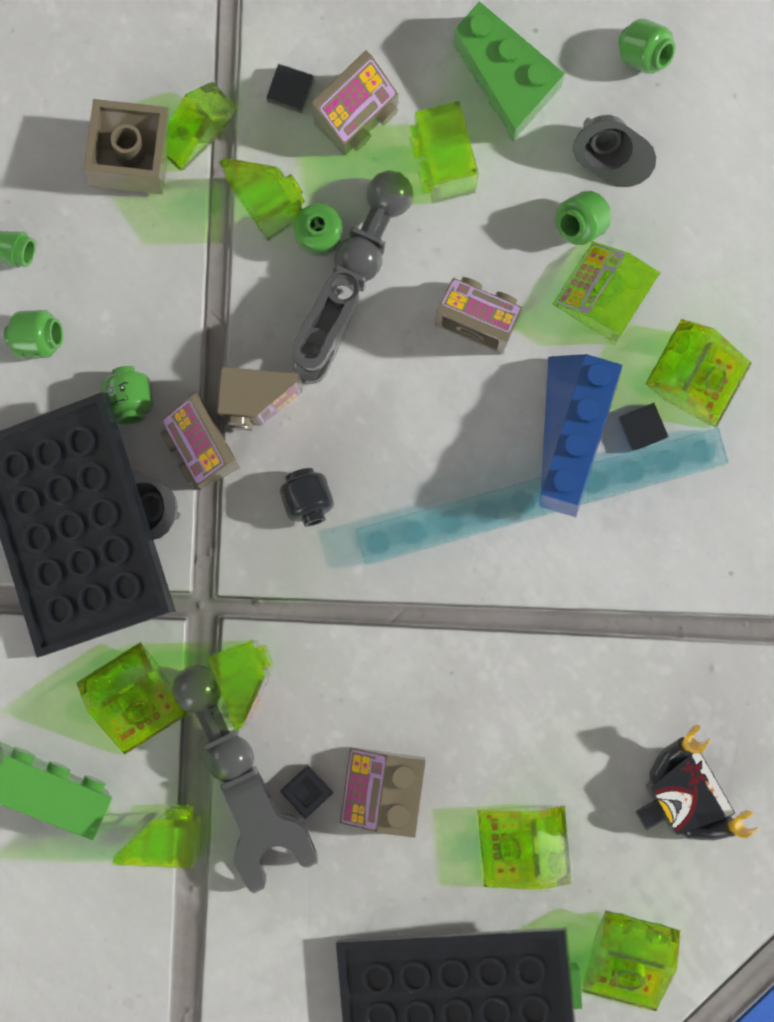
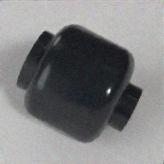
M304 468L288 474L285 477L286 482L280 487V495L288 518L291 521L303 522L305 527L324 522L326 520L325 514L334 506L325 475L314 472L313 468Z

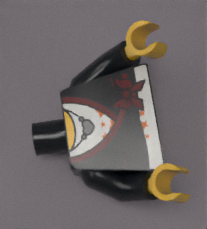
M694 725L685 737L679 738L659 752L649 771L650 781L646 784L654 801L636 810V815L646 831L666 821L674 834H681L686 839L714 841L735 835L741 838H748L758 830V827L746 828L742 823V819L751 817L753 813L750 810H744L734 819L731 817L736 813L702 755L711 739L708 738L704 742L696 741L693 736L699 732L701 727Z

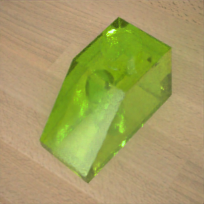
M213 82L186 93L169 121L168 159L180 171L186 169L222 134L238 108Z

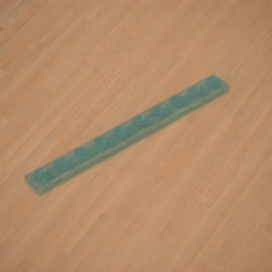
M719 427L594 462L581 505L729 464ZM541 477L356 528L355 531L364 564L367 566L553 514L556 511L540 507Z

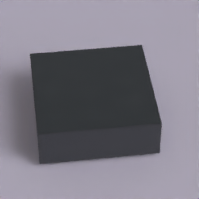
M278 64L266 97L267 102L302 113L314 80L313 75Z
M651 403L618 418L632 452L669 437L655 403Z
M309 765L280 790L283 796L305 819L334 793Z

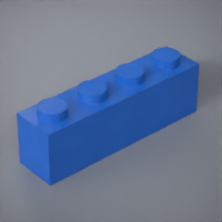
M588 354L548 356L540 507L577 517L620 381L622 364Z

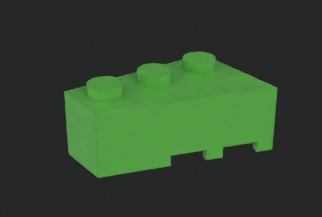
M480 1L455 28L454 46L476 82L480 84L489 99V104L494 112H497L513 142L561 88L565 73Z
M0 741V805L93 840L112 797L108 790L104 789L106 783L88 775H85L82 779L71 774V770L64 765L53 761L47 763L36 758L29 751L9 746Z

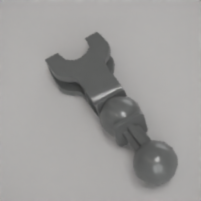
M391 170L381 172L373 177L368 184L366 196L371 209L361 229L351 227L349 238L344 240L337 248L333 274L326 281L313 309L303 322L292 348L294 373H299L301 381L304 383L316 384L326 376L358 305L360 291H364L366 282L374 278L381 269L382 255L385 252L386 242L381 239L390 219L405 213L412 204L414 197L413 187L409 180L400 172ZM338 286H346L351 289L353 294L347 299H338L332 292ZM309 354H314L317 356L313 359L306 358V356ZM304 369L310 370V371H315V372H313V373H311V372H306Z
M193 665L183 669L178 673L173 683L174 699L180 708L197 715L208 738V741L201 748L203 751L207 750L205 758L207 769L213 777L222 782L220 784L221 790L241 832L235 848L234 863L248 890L255 894L264 889L266 874L261 857L269 848L281 846L289 849L303 867H311L317 864L318 853L305 823L299 818L284 814L277 809L257 767H253L254 754L252 747L245 739L238 736L240 732L238 727L229 731L216 704L221 694V684L217 675L206 666Z

